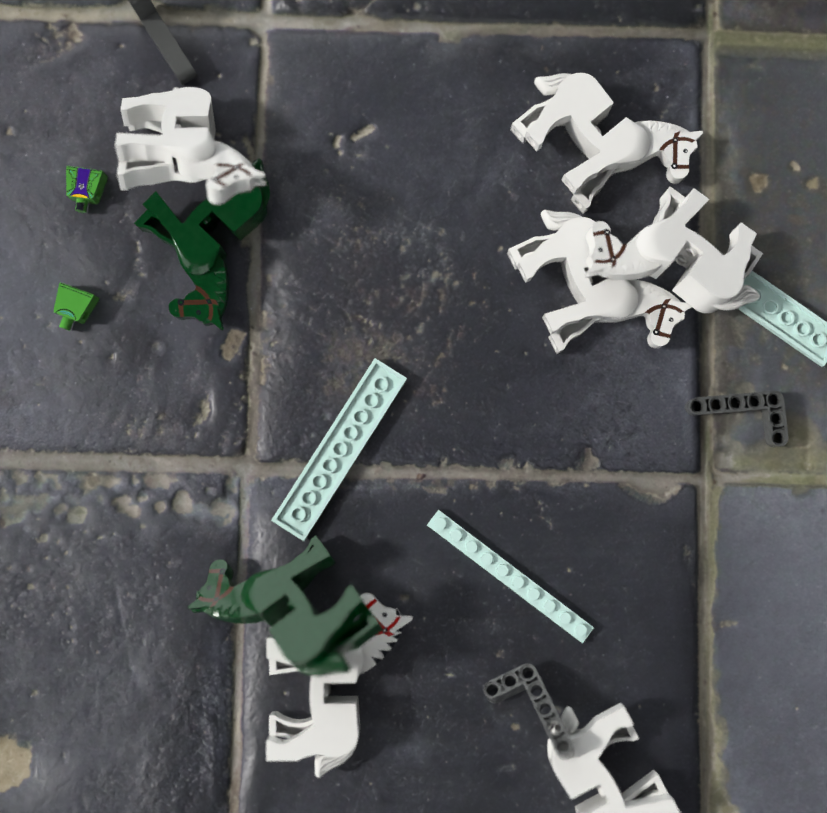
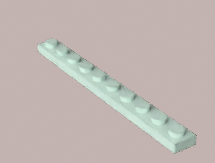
M438 510L427 524L436 533L581 643L585 641L593 630V626Z

